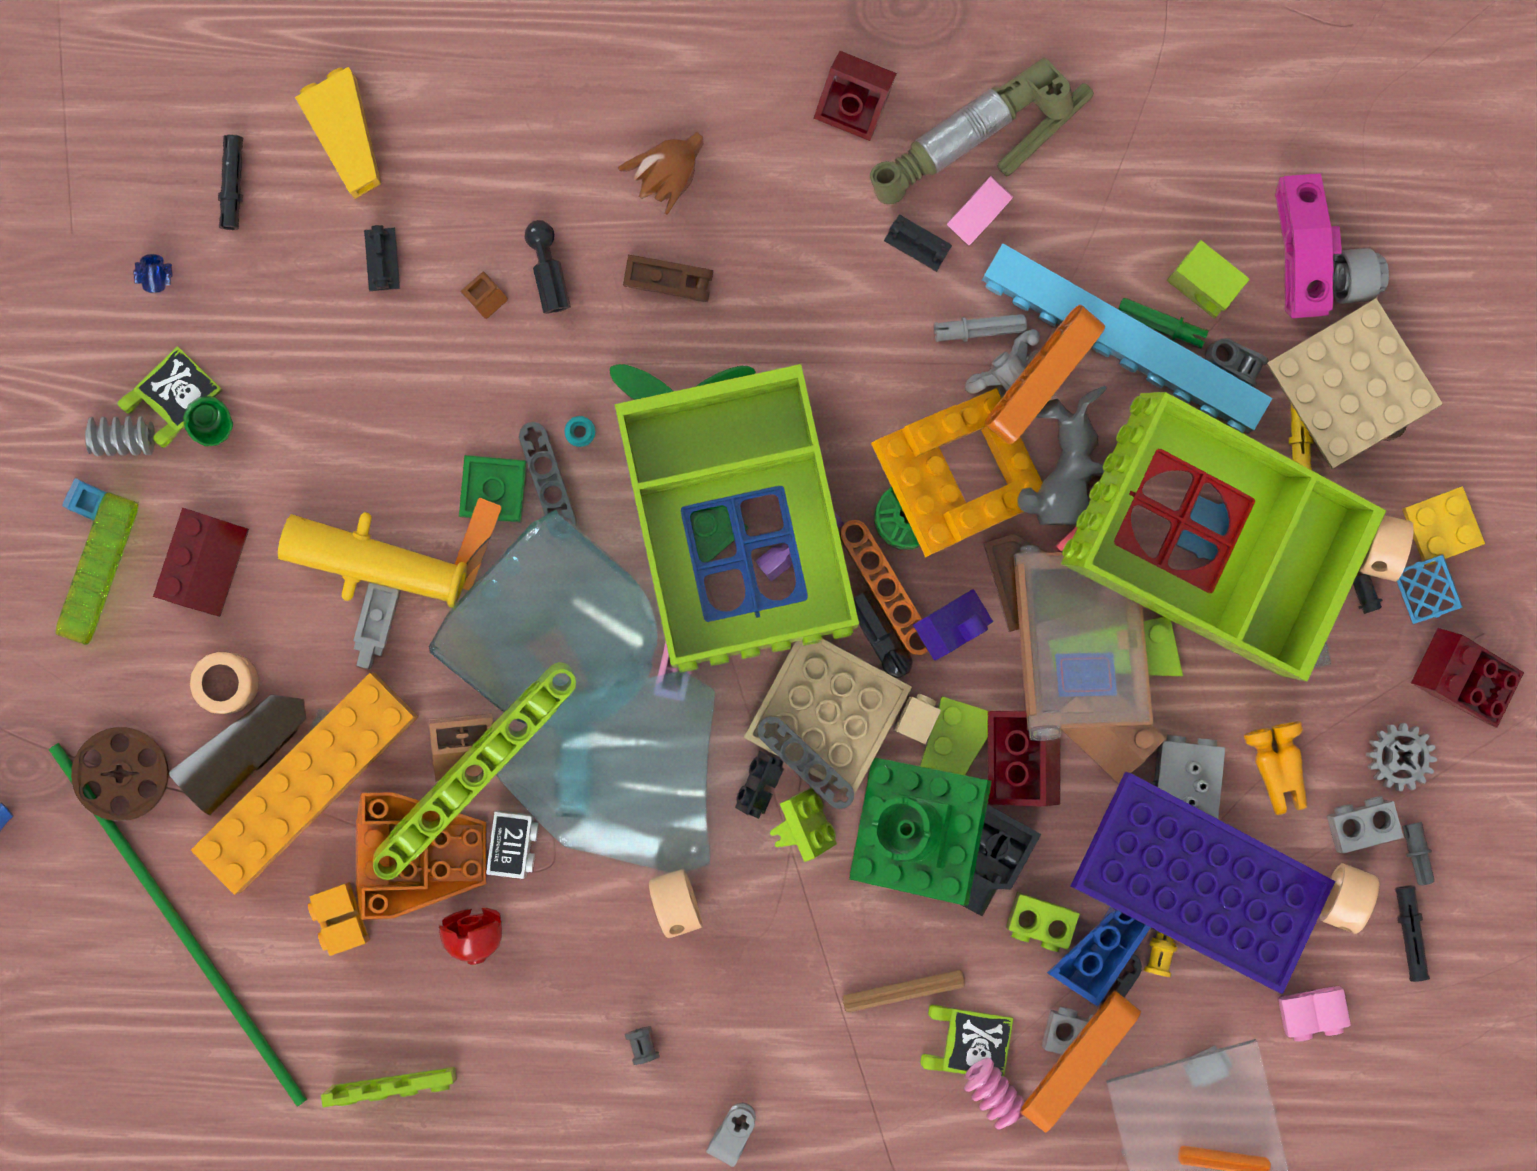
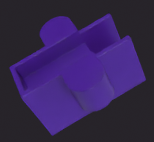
M972 589L913 624L933 660L936 661L987 631V626L993 623V620L975 590Z

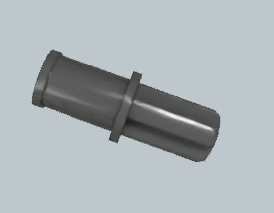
M1422 822L1402 826L1409 852L1406 856L1412 859L1417 883L1421 886L1434 883L1428 855L1432 850L1428 849Z

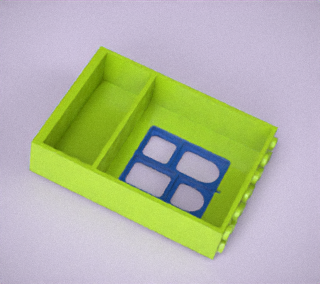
M801 364L615 404L672 668H679L680 673L699 669L697 663L710 661L711 666L729 662L728 656L741 654L742 659L759 656L760 649L771 647L772 652H779L791 649L792 642L802 640L803 646L822 642V636L833 634L834 639L851 636L854 633L853 629L858 627L859 621ZM767 495L777 496L784 523L783 528L775 532L748 536L742 518L741 503L745 500ZM725 506L729 512L737 552L733 557L701 562L697 553L690 515L694 511ZM785 543L790 550L796 585L793 592L787 598L771 600L766 598L757 586L751 552L757 548ZM738 569L742 573L745 585L743 603L732 611L715 609L708 600L704 578L710 574Z

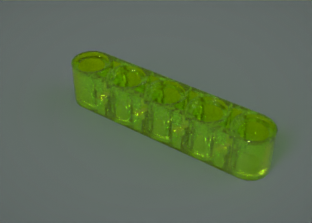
M106 492L103 496L59 616L55 631L56 635L84 645L90 643L138 512V502L110 492Z

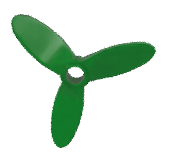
M616 364L610 367V376L613 382L633 400L673 392L661 380L638 368L625 364ZM750 366L732 367L712 375L697 386L756 374V371Z

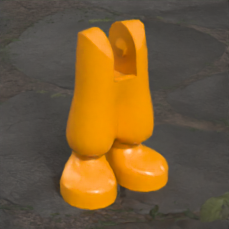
M1301 721L1271 726V729L1262 728L1244 734L1245 743L1257 749L1255 762L1265 783L1276 815H1282L1287 812L1284 792L1288 791L1291 793L1293 804L1297 810L1307 808L1302 755L1300 749L1293 743V739L1303 731ZM1273 736L1277 743V753L1273 751L1272 747Z

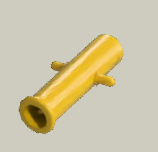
M367 512L360 515L357 530L353 531V533L290 514L287 518L279 541L278 559L342 575V578L345 580L342 598L345 601L353 599L356 584L363 580L447 601L449 607H456L467 574L466 563L460 562L458 565L371 539L369 529L372 516Z

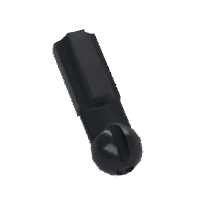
M536 220L527 226L524 238L526 243L536 250L538 263L533 267L543 313H557L571 308L561 263L552 259L550 246L554 241L555 233L547 222Z
M868 589L853 598L859 625L879 657L884 671L895 678H901L910 672L913 663L912 657L903 647L872 592Z

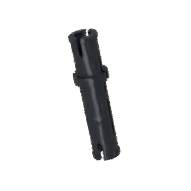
M238 135L223 136L221 192L218 193V201H220L219 228L224 230L239 229L240 203L243 202V195L240 194L243 137Z
M1414 885L1400 886L1395 888L1400 913L1397 916V920L1402 925L1410 975L1409 980L1411 982L1426 981L1430 979V976L1428 975L1420 924L1423 917L1422 913L1418 912L1416 888Z

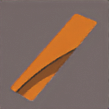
M479 498L455 561V565H458L460 562L467 564V574L463 589L468 591L472 590L501 511L500 505Z

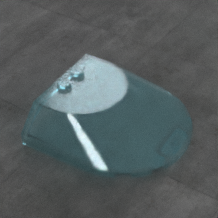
M556 509L531 523L447 613L429 645V651L503 712L551 665L558 662L568 664L573 669L576 687L543 726L554 727L555 730H569L580 728V724L596 719L602 721L623 708L637 694L652 668L651 661L654 649L657 647V627L650 602L635 578ZM559 673L554 676L552 682L558 686L565 685L569 681V676L565 673ZM516 719L517 721L526 724V722L522 719Z

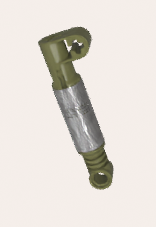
M1043 57L1000 88L994 86L992 89L984 92L981 96L960 109L959 112L957 111L951 117L941 122V124L939 123L936 127L926 132V134L916 139L911 144L908 154L904 153L901 155L902 159L898 157L895 159V162H881L872 168L870 180L878 200L888 205L899 202L904 197L906 189L910 187L909 184L913 185L916 180L922 178V175L938 173L941 169L951 164V162L953 163L956 159L969 152V150L1011 123L1016 118V113L1032 102L1050 119L1059 120L1068 117L1074 109V101L1068 80L1049 60ZM1053 88L1054 93L1050 94V90Z

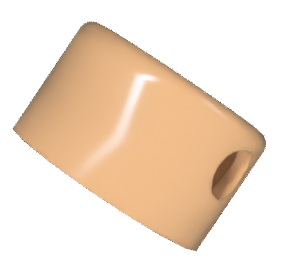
M1384 515L1359 571L1363 574L1395 582L1399 580L1411 550L1414 531L1413 523L1408 520Z
M216 652L206 655L196 664L191 673L190 688L193 698L200 707L211 713L232 714L242 711L253 702L258 693L259 678L256 668L249 659L238 653ZM218 664L231 667L236 672L239 680L238 690L235 695L229 700L222 702L209 698L202 686L203 676L206 671Z
M1341 863L1330 878L1335 883L1319 918L1320 921L1357 934L1363 930L1373 912L1379 893V879L1375 875Z
M685 869L649 880L652 903L666 938L676 937L703 928L698 903Z

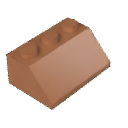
M1116 692L1117 696L1071 697L1058 711L1060 713L1134 711V708ZM1153 726L1061 729L1117 783H1120L1125 772L1132 773L1144 763L1166 739Z

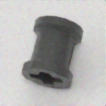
M651 1026L642 1027L624 1034L626 1040H629L634 1055L632 1059L633 1065L647 1063L660 1057L659 1052L655 1051L650 1035L652 1032Z

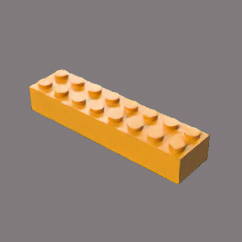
M369 673L191 851L234 895L243 892L419 716L376 673Z

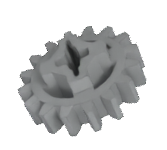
M1400 723L1398 730L1392 724L1387 725L1388 733L1378 730L1376 733L1379 741H1369V744L1374 747V752L1366 753L1367 757L1373 758V763L1367 766L1368 769H1376L1378 771L1373 778L1375 780L1385 778L1383 786L1386 788H1390L1395 783L1397 791H1403L1405 784L1410 790L1416 789L1415 781L1425 784L1427 781L1423 776L1424 773H1434V770L1429 767V762L1437 761V758L1429 754L1430 751L1435 749V745H1426L1425 743L1430 736L1428 734L1418 736L1419 727L1412 726L1408 731V726L1405 723ZM1398 736H1405L1410 738L1411 740L1406 741L1402 745L1398 740H1395L1394 738ZM1383 749H1384V750H1385V761L1382 762V752H1383ZM1398 751L1406 753L1403 756L1405 763L1397 762V760L1400 758L1399 754L1397 753ZM1419 752H1420V755H1421L1420 764H1418V753H1419ZM1402 770L1408 776L1397 778L1392 774Z

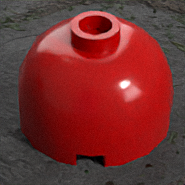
M482 908L483 914L470 915L472 909H465L442 919L443 926L439 925V933L445 950L453 958L467 961L470 965L484 962L487 957L496 951L502 940L501 915L497 910Z

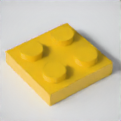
M1463 486L1402 509L1406 520L1413 523V539L1422 561L1442 554L1447 559L1485 544ZM1433 561V562H1430V563L1425 564L1424 566H1428V565L1434 564V563H1436V562Z

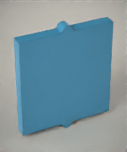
M1198 496L1190 513L1191 519L1220 535H1225L1228 531L1229 518L1225 504L1221 503L1218 505ZM1187 530L1182 531L1176 544L1196 554L1198 559L1203 557L1211 561L1218 552L1217 546Z

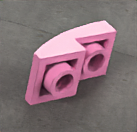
M990 176L947 222V225L970 245L1004 209L1013 196Z

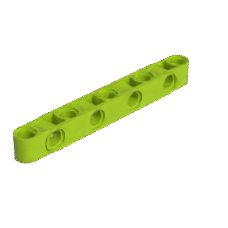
M558 662L551 665L512 703L396 825L389 836L374 852L373 869L379 878L390 880L398 876L551 718L576 687L573 669L568 664ZM559 673H565L569 676V681L565 685L558 686L552 682L554 676ZM515 719H522L526 722V726L520 731H513L509 728V724ZM471 765H478L483 769L478 776H469L465 771ZM430 810L439 814L438 819L432 822L424 820L422 816ZM385 856H390L396 860V863L390 867H385L380 864L379 860Z

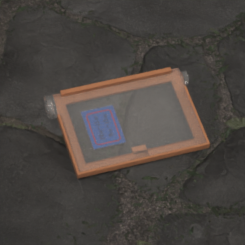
M1029 545L1021 547V553H1015L1014 568L1027 727L1030 740L1046 741L1058 739L1061 737V729L1152 726L1153 716L1142 605L1062 565L1061 562L1064 558L1062 552L1039 553V546Z

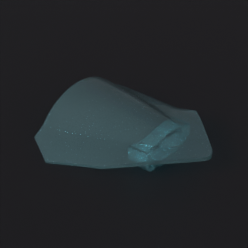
M677 671L569 697L496 775L534 818L564 847L600 854L670 873L680 869H685L687 872L708 865L711 859L707 826V770L715 690L689 673Z

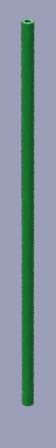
M57 743L49 749V752L72 783L73 762L60 743ZM86 784L84 788L85 796L88 799H96V795L89 785ZM94 815L295 1105L298 1107L308 1100L115 822Z

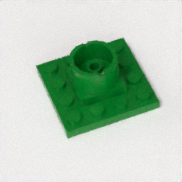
M875 757L870 766L849 880L955 904L968 905L992 781Z

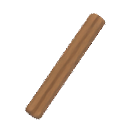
M957 970L843 996L842 1000L845 1011L853 1012L963 988L965 980L962 971Z

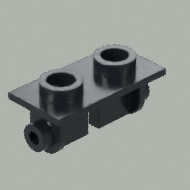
M900 214L891 225L884 239V242L936 272L952 247L950 243Z
M371 226V230H364L369 292L400 289L395 227Z
M759 751L758 756L750 764L749 776L745 786H742L738 791L735 808L758 819L761 813L765 814L773 794L763 789L765 785L776 788L784 771V768H782L784 761Z

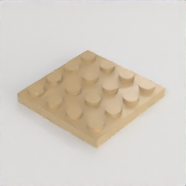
M1377 298L1267 363L1268 368L1332 470L1443 404Z
M824 639L821 640L822 642L803 646L802 640L794 643L744 738L775 754L760 739L758 725L766 717L773 716L779 718L851 785L855 795L912 687ZM767 722L763 726L766 729V732L763 734L766 738L773 736L779 741V743L774 745L778 750H780L782 744L787 739L792 737L788 732H786L784 737L780 735L777 731L779 724L776 722L772 725ZM790 743L785 749L787 758L792 761H797L803 756V747L798 743ZM814 764L808 770V773L821 780H824L826 777V769L821 764ZM832 775L828 783L836 787L833 784V782L836 781L837 778L834 775ZM846 787L840 789L845 793L848 791Z

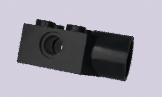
M987 804L969 904L962 906L983 916L998 889H1012L1041 834Z

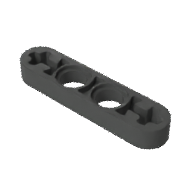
M529 422L520 429L519 439L548 527L555 536L568 538L575 533L577 520L548 433L541 424ZM534 428L536 432L542 433V436L538 438L540 448L542 449L547 446L548 451L537 452L530 457L529 451H535V448L531 441L525 440V437L529 436V430ZM547 457L551 460L552 468L549 473L539 474L536 472L535 462L537 459ZM551 486L560 488L562 492L560 501L554 504L548 503L544 497L546 489ZM566 504L567 510H561L564 519L571 520V524L567 526L568 531L563 533L561 529H555L554 524H557L559 519L556 512L550 515L549 509H558Z
M773 716L761 720L758 725V735L775 754L831 806L843 809L851 805L854 800V791L844 778L782 720ZM768 722L771 725L775 722L778 723L777 731L783 737L786 732L792 735L791 738L782 744L780 750L774 747L775 744L779 743L775 737L770 736L766 738L763 735L766 732V729L763 727L765 723ZM790 743H798L803 747V756L797 761L788 759L785 754V749ZM814 764H821L826 769V777L821 782H813L808 776V770ZM832 775L837 778L833 784L838 789L843 787L848 789L846 792L848 797L846 802L842 800L834 802L832 799L835 795L829 788H827L825 793L820 790L821 787L829 782Z

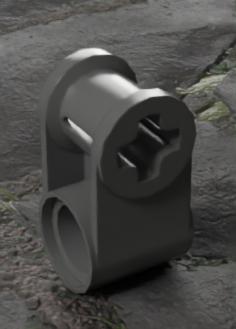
M1227 338L1220 339L1209 345L1205 352V360L1254 388L1257 385L1255 380L1262 366L1267 365L1269 361L1264 355ZM1218 346L1224 347L1227 350L1228 359L1226 362L1220 361L1217 358L1216 349Z

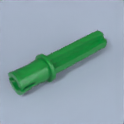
M1123 298L1118 307V310L1144 325L1172 336L1171 340L1174 341L1177 338L1200 349L1205 341L1193 337V334L1206 338L1209 332L1207 329L1205 330L1183 321V317L1177 319L1128 298Z

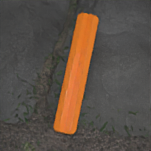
M1184 1145L1180 1146L1178 1151V1160L1182 1165L1223 1171H1270L1271 1162L1266 1157Z

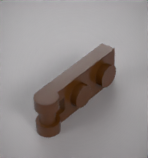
M628 254L623 286L708 302L710 292L707 291L709 281H712L714 271ZM688 277L697 279L695 288L686 287Z

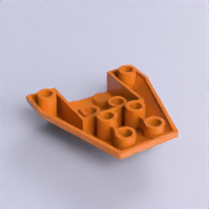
M394 792L361 793L356 819V891L361 920L393 919L485 885L486 822L459 813L394 879L385 880L379 878L374 872V852L419 800ZM430 810L425 812L422 817L424 820L432 822L438 819L439 814ZM385 856L379 862L385 867H390L396 863V860L390 856Z

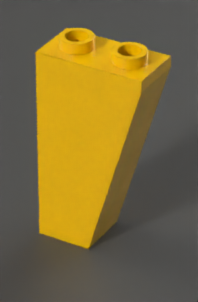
M349 67L345 69L337 68L327 75V79L319 84L311 83L300 90L301 94L297 95L295 99L349 193L356 199L379 186L381 180L357 79Z

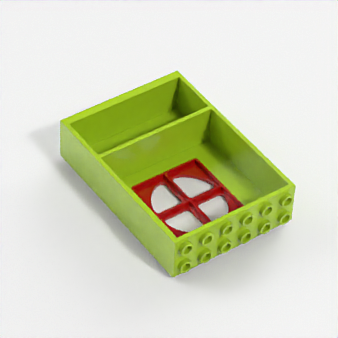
M1167 392L1141 393L1130 406L1131 415L1127 424L1123 425L1117 434L1116 441L1118 443L1113 453H1110L1104 461L1103 470L1105 471L1100 481L1096 482L1090 491L1089 498L1091 500L1087 509L1079 515L1076 521L1077 530L1073 539H1070L1063 549L1062 555L1064 558L1061 564L1279 676L1308 681L1386 510ZM1167 471H1185L1192 475V482L1180 508L1176 511L1145 496L1142 492L1144 484L1152 477ZM1205 483L1211 484L1225 503L1229 518V527L1225 535H1220L1193 521L1190 517L1191 510ZM1136 505L1170 522V529L1155 558L1149 557L1144 552L1134 535L1131 513ZM1184 530L1201 537L1218 548L1214 559L1201 567L1177 570L1168 565L1170 555L1181 532Z

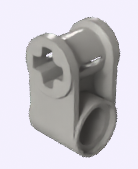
M737 1103L731 1107L706 1149V1153L731 1167H734L755 1125V1111L749 1104ZM742 1114L746 1115V1122L737 1125L736 1117L739 1118Z

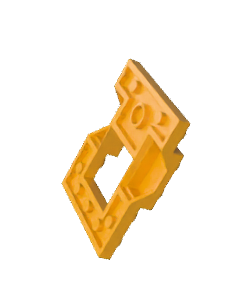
M997 388L920 419L871 443L925 557L1024 512L1019 508L1017 502L1021 490L1032 488L1035 492H1039L1043 482L1021 437L1014 443L1007 444L985 425L987 416L1002 398ZM981 430L1007 485L966 503L940 447Z

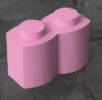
M1340 986L1278 997L1285 1035L1294 1037V1041L1310 1040L1313 1038V1033L1324 1031L1326 1036L1344 1033L1343 1028L1351 1026L1344 989Z

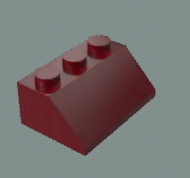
M182 507L153 597L220 617L249 529Z
M988 711V780L992 781L988 805H1060V729L1028 730L1026 711ZM1042 711L1043 713H1060V711Z

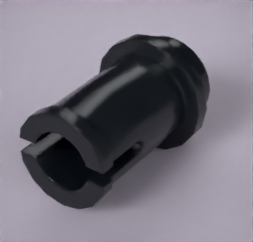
M1367 574L1356 577L1353 582L1361 604L1358 608L1362 609L1364 614L1381 609L1380 602L1383 601L1382 598L1379 599L1370 577L1371 575Z

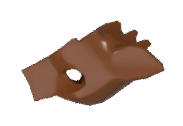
M696 132L687 140H665L647 152L626 161L618 169L619 171L628 172L638 168L634 179L636 181L642 179L639 197L643 199L649 195L657 194L655 199L660 202L669 199L664 212L668 215L676 201L687 190L693 180L695 159L704 144L703 136Z

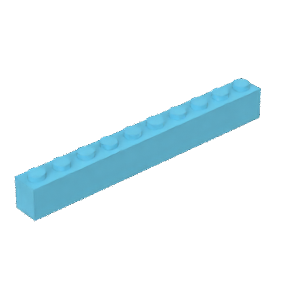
M1005 244L1001 245L982 278V281L987 283L985 287L989 291L1000 296L1002 293L1013 298L1012 303L1025 311L1031 308L1040 314L1039 319L1051 326H1055L1056 323L1060 325L1076 306H1084L1105 325L1103 333L1093 344L1092 349L1105 357H1109L1111 354L1121 360L1119 364L1123 368L1134 373L1136 370L1147 375L1146 380L1159 388L1165 385L1174 391L1173 396L1185 403L1192 401L1201 406L1200 411L1215 419L1217 416L1228 422V426L1241 433H1244V431L1250 433L1255 430L1273 399Z

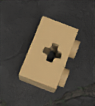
M917 694L916 698L908 697L894 731L922 744H926L941 711L935 707L937 701L922 694Z

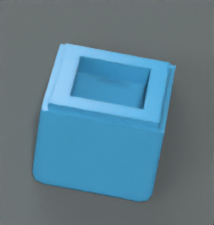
M75 478L62 506L95 521L108 493Z

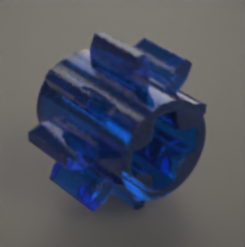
M145 255L140 259V262H135V270H133L134 283H142V288L146 292H161L166 288V285H171V277H173L172 264H164V259L160 255Z

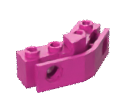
M1321 173L1280 177L1275 198L1285 247V312L1291 318L1329 316V310L1333 308V254H1342L1340 226H1331ZM1316 280L1314 286L1307 289L1308 285Z

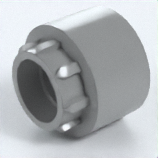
M1371 248L1342 250V254L1333 255V296L1340 304L1372 301L1381 292L1386 290L1389 282V269L1386 259L1379 253H1375Z

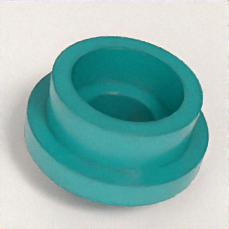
M576 416L567 422L564 433L571 445L585 447L594 440L596 430L590 419L584 416ZM580 426L586 429V434L581 438L575 436V429Z

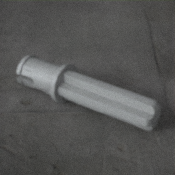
M1023 314L966 320L965 317H962L961 321L934 322L936 342L963 339L964 342H967L968 338L1023 333L1027 330V321Z

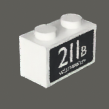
M500 810L494 812L486 874L524 879L527 877V872L533 871L535 854L530 853L531 841H537L539 823L534 822L535 815Z

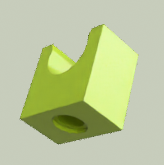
M1200 240L1166 281L1215 319L1222 310H1226L1250 279Z

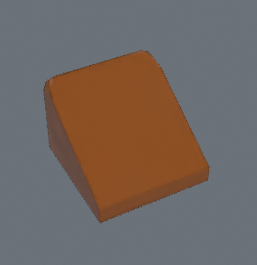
M484 271L460 291L485 319L489 318L508 300Z

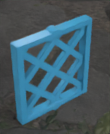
M1443 554L1405 567L1404 571L1413 568L1417 570L1413 580L1403 576V573L1399 580H1397L1413 624L1433 617L1438 618L1442 614L1463 608ZM1438 562L1434 573L1423 568L1427 563ZM1441 566H1443L1447 579L1438 575ZM1421 572L1431 576L1428 586L1417 582ZM1435 579L1446 583L1442 593L1431 589ZM1402 580L1411 584L1407 593ZM1414 586L1425 590L1421 600L1410 596ZM1449 586L1455 599L1445 595ZM1429 592L1439 597L1435 607L1425 603ZM1443 599L1454 604L1451 608L1439 609ZM1409 600L1418 604L1415 613ZM1422 606L1433 611L1432 614L1425 617L1418 616Z

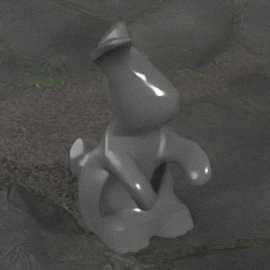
M1106 386L1084 395L1079 400L1077 411L1074 414L1067 410L1059 399L1048 401L1035 417L1058 419V440L1062 449L1055 470L1043 481L1039 492H1035L1032 488L1022 489L1017 499L1018 506L1022 511L1037 514L1040 525L1076 526L1079 515L1089 505L1091 478L1093 476L1102 477L1105 470H1103V464L1093 462L1090 457L1093 450L1098 446V434L1094 430L1087 414V405L1103 394L1107 389Z

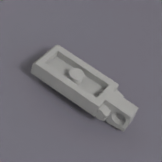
M369 582L353 640L355 641L354 649L360 651L356 666L371 670L375 655L382 656L383 650L386 648L401 590Z

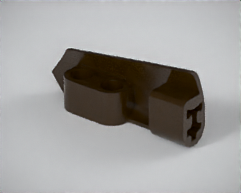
M270 695L170 770L169 776L204 813L211 815L255 770L257 771L262 768L296 734L298 727L306 720L304 699Z

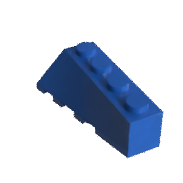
M1110 907L1101 922L1047 973L1098 1007L1151 927Z

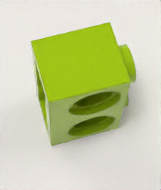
M1017 892L1006 928L1013 931L1011 937L1029 943L1031 937L1042 941L1041 947L1059 952L1060 947L1069 949L1080 914L1077 911ZM1030 910L1034 913V922L1028 927H1023L1019 924V916L1023 911ZM1055 920H1060L1064 924L1063 933L1056 937L1051 936L1048 931L1049 925Z

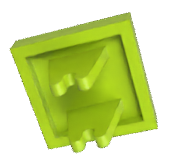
M812 787L780 803L786 820L770 831V835H780L781 837L780 840L775 842L776 847L797 845L804 862L837 845L835 830L831 823L827 822L823 812L822 799L815 793Z

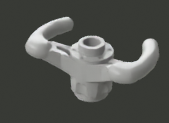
M1030 329L1021 333L1014 340L1010 354L1006 351L1003 352L992 362L994 365L993 369L988 372L972 375L965 383V390L973 394L984 390L986 386L1002 385L1008 391L1026 368L1028 344L1034 346L1039 342V332L1036 329Z

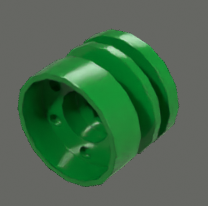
M890 487L880 497L874 510V526L878 536L887 545L898 550L916 549L920 547L919 542L910 524L904 523V517L900 516V512L904 511L893 488Z

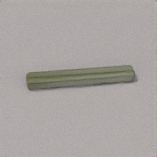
M1082 83L1072 93L1074 101L1072 113L1068 117L1059 120L1050 119L1047 116L998 163V169L1005 176H1010L1093 97V90L1087 84Z

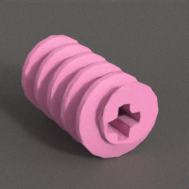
M985 1058L976 1062L968 1069L964 1077L969 1081L965 1084L964 1089L966 1092L976 1089L972 1099L978 1101L983 1098L984 1100L979 1105L980 1109L985 1111L991 1108L987 1118L993 1120L999 1117L994 1126L996 1129H1002L1012 1125L1023 1116L1020 1113V1109L1024 1104V1100L1020 1095H1016L1017 1091L1013 1086L1009 1085L1008 1079L1001 1076L1000 1069L994 1067L992 1059Z

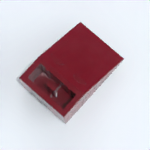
M1437 628L1411 684L1497 728L1524 672L1466 636Z

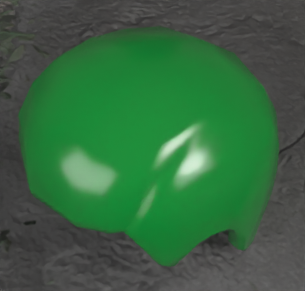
M212 396L198 397L188 404L183 415L186 432L193 441L203 446L219 445L228 439L233 429V421L227 406Z

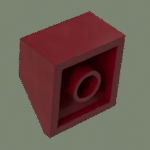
M839 51L830 68L813 119L871 141L897 73Z

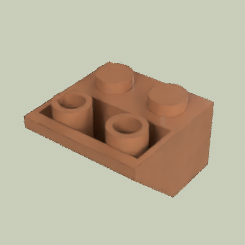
M492 713L429 720L435 782L439 781L492 726ZM471 765L465 772L469 776H478L483 769L478 765Z

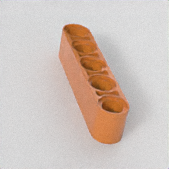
M1076 306L993 408L985 420V425L1007 444L1014 443L1097 341L1105 329L1104 323L1084 306Z
M859 520L847 521L840 531L841 542L893 630L910 654L922 655L928 651L926 646L921 650H915L910 646L909 638L913 633L917 632L913 624L922 620L881 549L863 522ZM856 526L862 530L863 538L860 542L852 543L847 540L845 532L849 527ZM866 553H873L878 557V566L873 570L864 568L861 563V558ZM888 579L894 584V592L891 596H882L878 592L877 585L880 580ZM897 606H905L910 611V618L906 623H899L894 619L893 612Z
M1114 991L1021 1107L1020 1113L1043 1132H1048L1135 1024L1141 1014V1010L1120 993Z

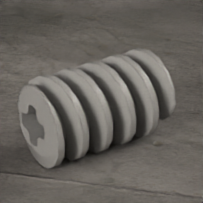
M126 416L124 425L120 424L118 417H114L112 425L109 426L106 417H101L99 426H96L94 418L89 417L85 430L87 452L89 454L93 452L95 456H102L104 452L108 456H114L116 452L119 455L126 456L129 451L135 456L139 455L141 451L145 455H151L155 445L153 439L155 435L154 425L151 421L149 425H146L143 416H139L137 424L133 425L131 417Z

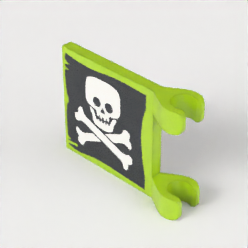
M177 346L132 391L118 401V406L127 414L132 413L142 400L153 408L168 423L153 436L154 441L160 447L165 448L184 428L183 415L188 404L198 397H215L222 389Z
M934 1004L929 1006L928 1016L934 1020L949 1021L944 1057L922 1054L920 1065L924 1069L966 1074L968 1069L976 1062L985 1058H991L994 1062V1067H998L1002 1073L1001 1076H1004L1013 1024L1012 1017Z

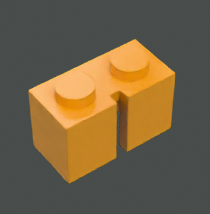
M350 882L309 896L311 902L308 903V910L312 920H317L320 923L321 932L318 933V939L324 951L328 950L329 956L370 941L364 921L360 918L359 906Z

